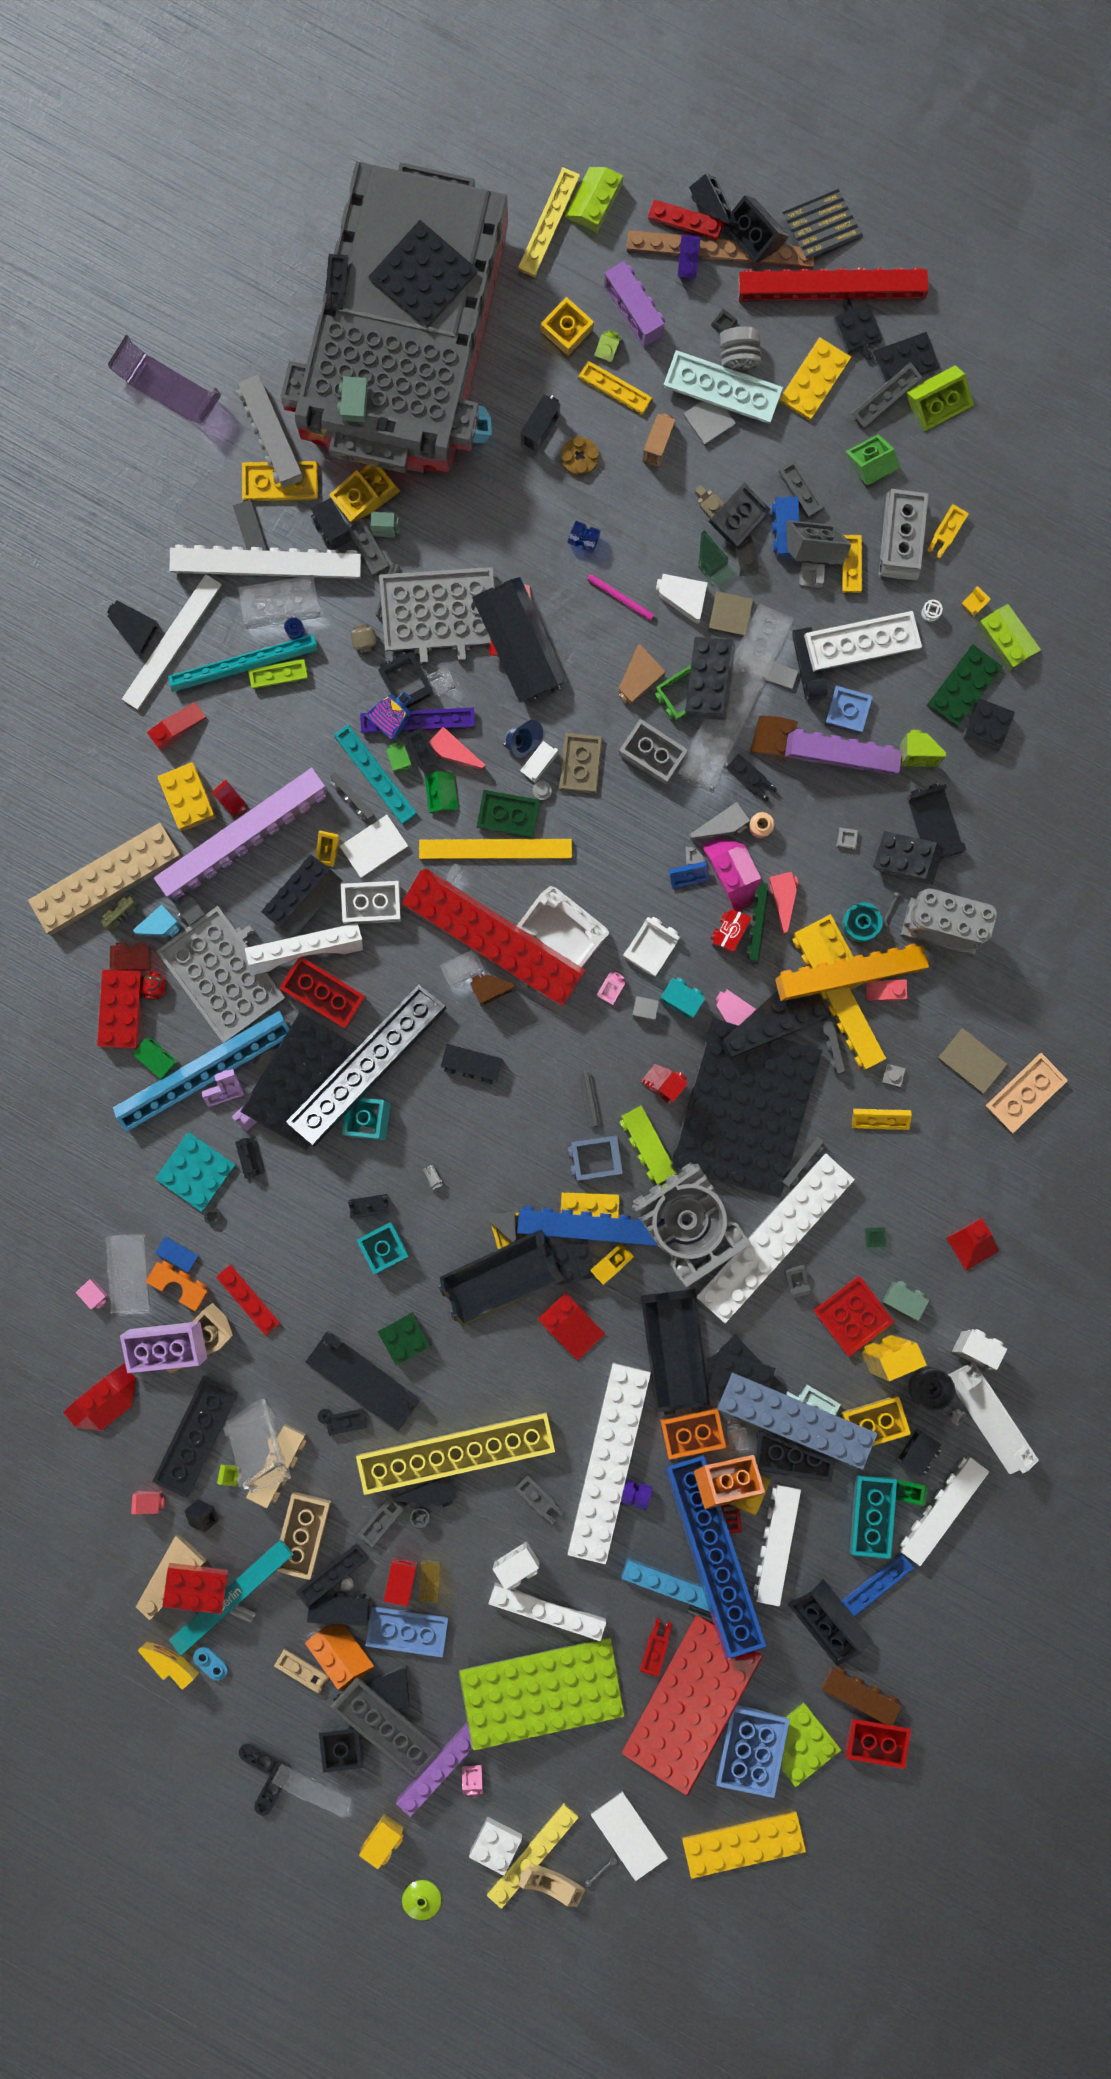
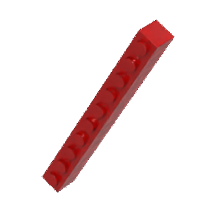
M919 267L913 269L894 268L893 270H885L884 268H876L874 270H866L864 268L847 270L841 268L838 270L819 269L818 271H810L809 269H801L799 271H791L789 269L781 271L769 269L762 271L744 270L739 272L738 277L739 301L845 300L847 298H850V300L926 299L928 293V269Z

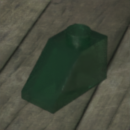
M704 530L701 532L698 568L704 575L707 574L711 578L728 564L729 558Z

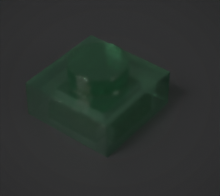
M885 1227L865 1228L866 1248L886 1247Z

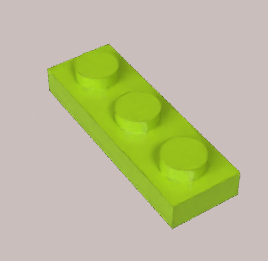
M304 659L248 670L252 689L308 679Z

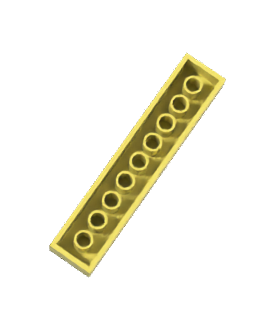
M545 1412L358 1454L356 1459L363 1492L366 1495L555 1452L548 1415Z

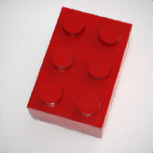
M169 1563L162 1607L222 1614L228 1570Z

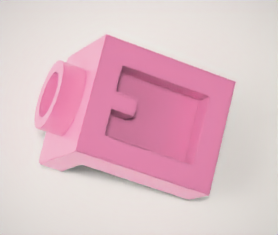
M610 971L597 996L613 1005L627 980L621 974Z
M482 1765L462 1766V1788L464 1795L478 1797L479 1794H483Z

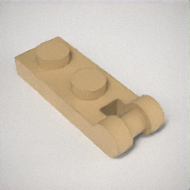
M284 1648L274 1665L277 1669L318 1694H321L324 1690L325 1682L330 1680L326 1672L321 1671ZM314 1675L319 1678L316 1683L311 1681Z

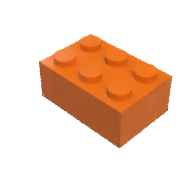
M717 1408L660 1419L669 1460L726 1448Z
M754 1455L705 1465L694 1471L704 1509L752 1499L765 1493Z

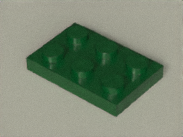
M483 790L477 828L533 838L540 800Z

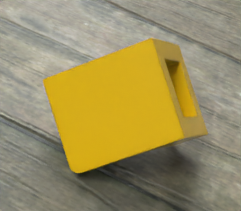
M977 586L961 603V606L975 618L991 599Z

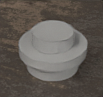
M539 781L533 786V795L538 800H546L550 797L552 789L549 783Z

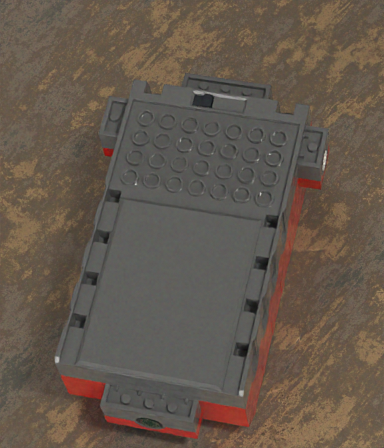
M356 161L350 183L348 204L344 208L341 220V233L333 253L348 255L349 257L343 310H338L337 307L339 295H332L331 309H326L327 294L324 291L322 312L317 320L307 365L289 361L280 397L284 410L295 412V423L302 440L327 446L331 457L406 473V469L424 473L425 469L449 472L457 449L471 451L479 418V407L477 402L468 401L505 246L508 226L507 194L475 188L474 178L400 162L399 169L394 170ZM419 220L424 222L478 269L475 277L428 329L370 281L368 277ZM343 376L367 378L368 392L365 422L342 421L340 414H337V404L341 402L342 395H339V383H343Z

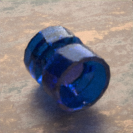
M576 520L567 543L575 547L582 546L583 550L593 553L601 530L592 526L587 528L585 523Z

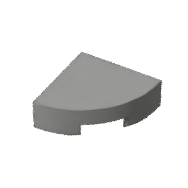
M685 847L686 865L705 861L703 855L693 847Z

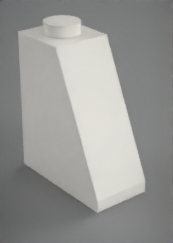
M663 574L662 580L658 579L656 590L659 591L658 597L693 622L699 624L707 582Z

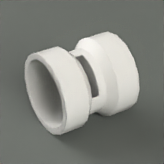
M937 600L926 602L921 611L924 621L932 623L938 620L943 610L941 603Z

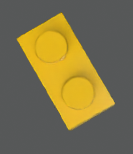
M620 1243L590 1271L604 1285L634 1256L623 1243Z

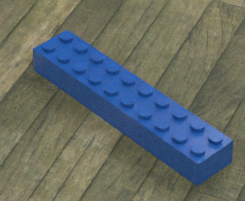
M700 1456L668 1466L664 1471L725 1660L762 1649L766 1647L721 1506L704 1509L694 1474L695 1470L707 1465L705 1457Z

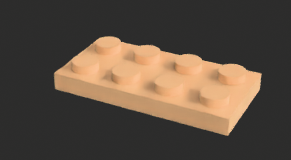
M1039 1053L985 1106L1011 1133H1014L1068 1080L1042 1053Z

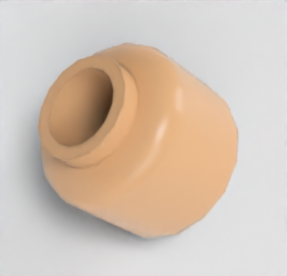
M760 812L755 814L749 823L751 834L761 839L768 837L774 830V819L768 813Z

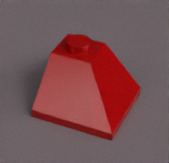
M982 1218L976 1219L946 1237L965 1271L999 1252L993 1235Z

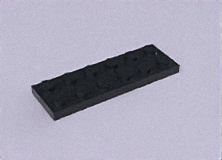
M205 1375L202 1377L152 1482L180 1496L189 1497L239 1393L238 1391Z

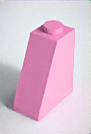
M726 990L725 993L721 991L715 999L717 1002L715 1007L723 1021L740 1025L756 1010L729 990Z

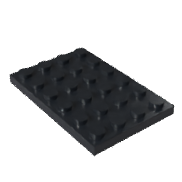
M299 1012L240 1112L307 1150L310 1143L293 1130L286 1121L358 1046Z

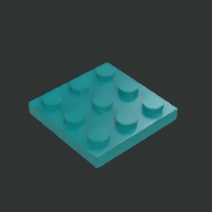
M188 1132L155 1179L203 1212L236 1164Z

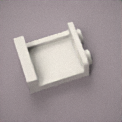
M647 917L629 948L625 951L623 958L651 976L656 977L680 937L673 928L668 927L667 929L663 927L659 919Z

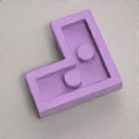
M233 1069L216 1074L215 1079L218 1086L201 1091L208 1107L244 1096L243 1088Z

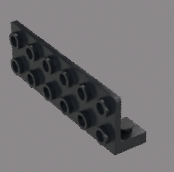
M326 1331L322 1340L306 1360L309 1366L397 1431L400 1430L421 1401L419 1397L329 1331Z

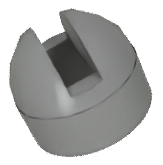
M953 1409L951 1411L953 1415H949V1420L956 1426H959L964 1421L966 1413L960 1409Z
M349 1577L342 1580L339 1592H349L354 1586L353 1580Z

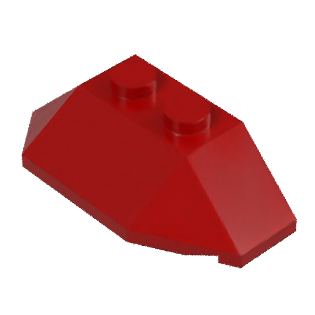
M124 1363L74 1401L63 1413L76 1428L102 1431L132 1406L136 1377L133 1373H127L126 1364Z

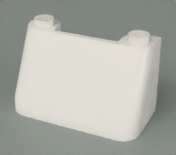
M549 886L539 895L517 925L580 967L585 965L609 935V931L605 926L560 890Z

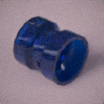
M292 617L285 622L284 629L290 639L294 640L304 636L305 629L300 619Z

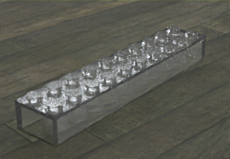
M759 603L734 655L726 720H703L678 772L679 779L714 793L794 625V618Z

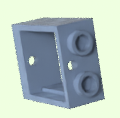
M617 1136L571 1142L572 1147H568L569 1158L574 1159V1166H571L572 1178L576 1177L577 1181L623 1174ZM610 1142L614 1170L581 1175L577 1147Z

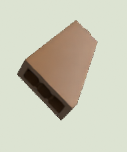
M657 414L644 447L643 462L658 467L661 466L675 426V419H672V416Z
M641 644L637 646L619 687L620 694L618 696L625 704L628 702L631 706L665 676L664 669Z

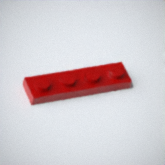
M655 199L647 216L648 220L714 240L719 239L725 224L718 218Z
M232 1264L216 1276L265 1336L281 1323Z

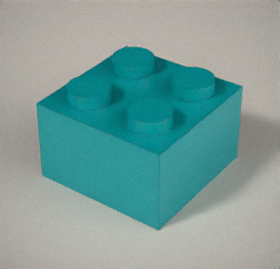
M679 977L677 979L672 978L659 1001L692 1021L705 1000V997H703L704 993L695 987L693 990L687 987V982Z
M361 1098L345 1115L342 1135L350 1138L386 1141L391 1103L385 1100Z
M392 1222L356 1240L373 1274H377L410 1257Z

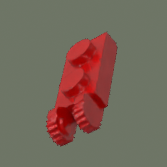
M658 1618L655 1620L652 1633L650 1632L639 1670L656 1677L659 1676L672 1627V1623L668 1622L665 1626L664 1636L657 1635L661 1619Z

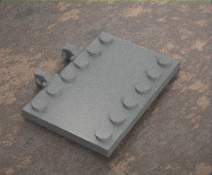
M493 567L379 575L385 652L414 650L415 654L420 656V664H427V652L432 651V648L452 647V650H457L458 661H466L465 651L470 650V646L490 644V636L472 597L487 589L494 588Z
M217 906L156 952L221 1041L225 1043L285 1000L286 997L269 976L272 970L250 975L245 948H248L247 943L249 942L247 938L255 933L252 926L249 925L243 930L240 927L235 929L219 906Z

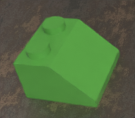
M879 434L845 451L857 475L866 485L875 483L878 479L892 474L900 468L895 449Z

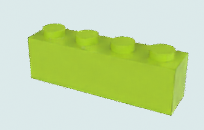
M642 1105L622 1115L620 1125L624 1132L628 1130L631 1136L629 1142L633 1149L637 1147L640 1153L638 1159L642 1166L646 1164L649 1170L647 1175L651 1183L655 1182L657 1185L665 1181L672 1174H678L675 1168L670 1167L671 1160Z

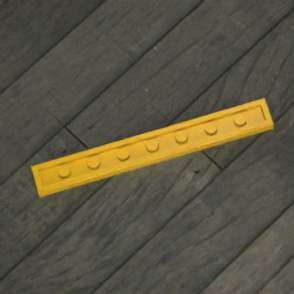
M572 839L419 840V859H572Z

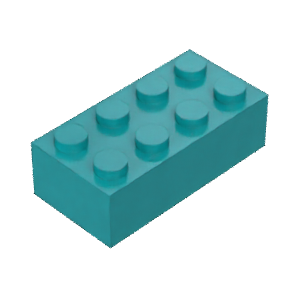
M855 1475L849 1548L851 1555L891 1559L897 1479L892 1477Z

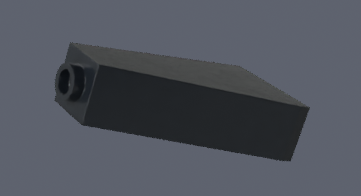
M406 1665L363 1681L393 1708H409L410 1700ZM339 1691L337 1693V1697L334 1698V1701L343 1693V1691Z

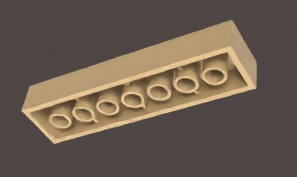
M158 823L30 898L28 902L46 933L53 935L174 864L182 856L165 827Z

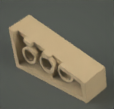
M178 1533L173 1539L136 1605V1608L149 1621L162 1608L169 1563L201 1567L207 1560L181 1534Z

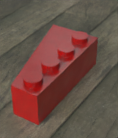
M656 1064L652 1066L640 1081L669 1105L675 1101L688 1084L685 1081L687 1077L681 1072L675 1073Z

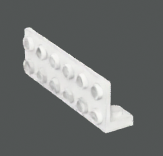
M975 1362L948 1374L955 1384L956 1394L1008 1473L1012 1474L1020 1470L1023 1474L1029 1471L1039 1460Z

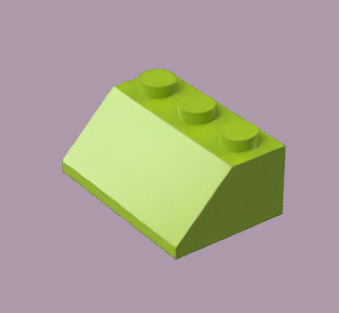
M589 167L564 217L598 233L623 185V175L607 167Z
M956 365L906 391L910 407L924 431L974 406L966 374Z
M1009 604L995 610L977 625L1009 672L1041 651Z
M910 730V733H907L900 743V750H902L900 766L938 767L946 757V752L927 733H922V730Z

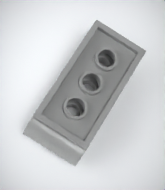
M891 489L886 494L879 576L918 580L922 563L929 493ZM902 509L907 510L909 516L905 515ZM901 528H904L907 534H903ZM899 547H902L905 553H901Z

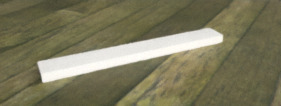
M205 574L123 696L122 700L137 710L140 709L221 589V583Z

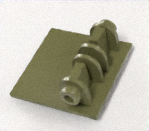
M129 894L126 897L122 896L116 901V906L113 909L109 908L101 915L100 921L109 931L115 930L121 924L117 917L124 922L119 915L123 914L128 918L124 911L130 916L137 910L138 904L132 900Z

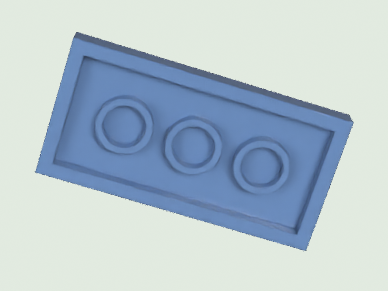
M371 1606L365 1646L443 1658L449 1617Z

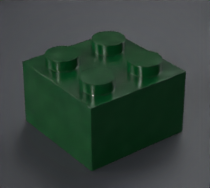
M413 1312L377 1331L395 1365L431 1347Z

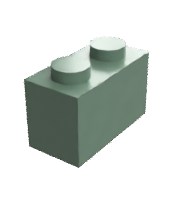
M343 376V383H339V395H342L341 402L337 404V414H340L342 421L365 422L368 392L367 378Z
M900 1280L898 1283L892 1282L882 1302L919 1321L929 1302L925 1298L926 1294L919 1290L915 1292L909 1290V1285Z

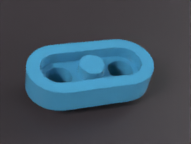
M203 1646L195 1651L193 1655L194 1663L211 1679L219 1681L227 1675V1664L210 1648ZM201 1654L206 1656L205 1661L200 1660ZM218 1667L221 1670L220 1674H216L214 1668Z

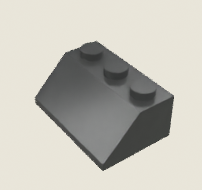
M787 520L786 522L787 550L794 560L799 562L811 561L813 563L823 562L830 565L844 564L851 544L835 525Z

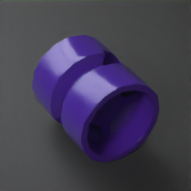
M625 1480L620 1504L629 1507L635 1505L637 1509L646 1511L652 1486L646 1484L638 1486L634 1481Z

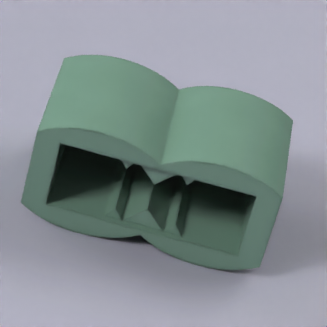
M371 512L372 536L396 538V534L400 533L399 517H395V513Z

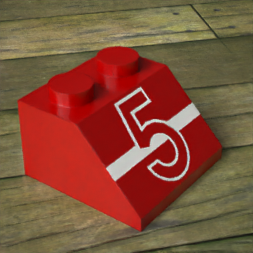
M732 909L728 913L724 912L719 921L723 924L719 930H714L710 938L713 940L711 945L732 955L752 917Z

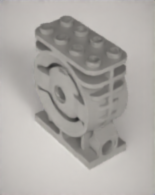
M928 888L920 891L917 899L910 898L900 935L975 955L976 950L981 949L982 944L990 939L997 912L990 904Z
M691 1163L681 1169L683 1172L675 1175L674 1173L666 1178V1183L662 1186L658 1184L649 1190L650 1194L647 1196L641 1195L633 1200L634 1205L632 1206L656 1244L664 1252L672 1256L670 1266L681 1284L685 1287H688L751 1244L737 1223L727 1221L724 1204L706 1175L702 1172L701 1167L698 1164ZM703 1192L706 1193V1195L700 1198L698 1201L690 1197H682L674 1200L665 1211L664 1223L657 1227V1223L661 1221V1214L664 1206L673 1197L681 1194H691L699 1196ZM717 1210V1213L711 1217L707 1233L700 1240L691 1244L673 1242L668 1246L666 1245L673 1238L680 1241H692L699 1238L707 1228L708 1215ZM685 1214L691 1216V1221L687 1225L682 1223V1217ZM724 1238L728 1245L712 1253ZM706 1255V1258L695 1266L689 1261V1259Z

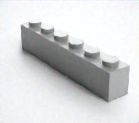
M259 374L238 382V397L240 401H244L246 404L244 410L247 417H251L253 420L251 426L254 434L258 433L261 438L258 442L261 450H266L268 456H265L268 466H273L275 472L272 475L276 484L280 483L283 489L303 481L302 473Z

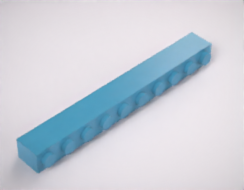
M280 1011L274 1013L113 1107L116 1119L125 1132L131 1130L215 1081L216 1074L235 1069L280 1043L290 1029L289 1025Z

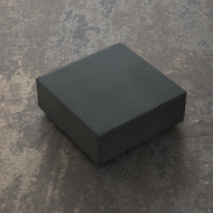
M722 309L711 323V326L721 333L726 329L733 328L738 320Z

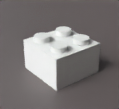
M487 1817L470 1850L469 1858L505 1875L522 1840V1834Z

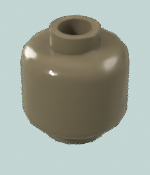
M368 624L353 627L354 630L350 633L353 648L361 650V653L372 651V647L377 644L374 628L369 627Z

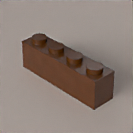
M830 1666L820 1685L823 1691L884 1724H894L902 1708L897 1697L888 1694V1696L882 1694V1689L873 1684L870 1687L864 1684L865 1680L856 1675L853 1677L847 1675V1671L840 1666H836V1668Z

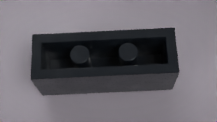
M446 1044L441 1067L444 1068V1072L455 1074L458 1071L463 1073V1077L473 1079L476 1076L480 1077L482 1082L492 1084L493 1081L497 1082L503 1059Z

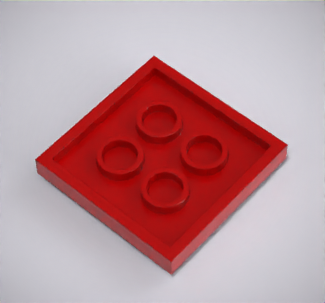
M860 1275L813 1309L814 1313L848 1357L894 1323V1320Z

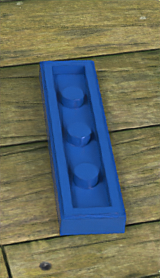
M901 1552L845 1597L842 1602L855 1617L915 1568Z

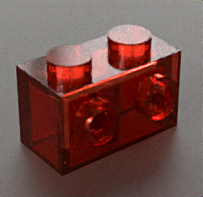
M123 942L115 943V946H110V969L151 971V947L146 946V943L136 942L134 946H127V943Z

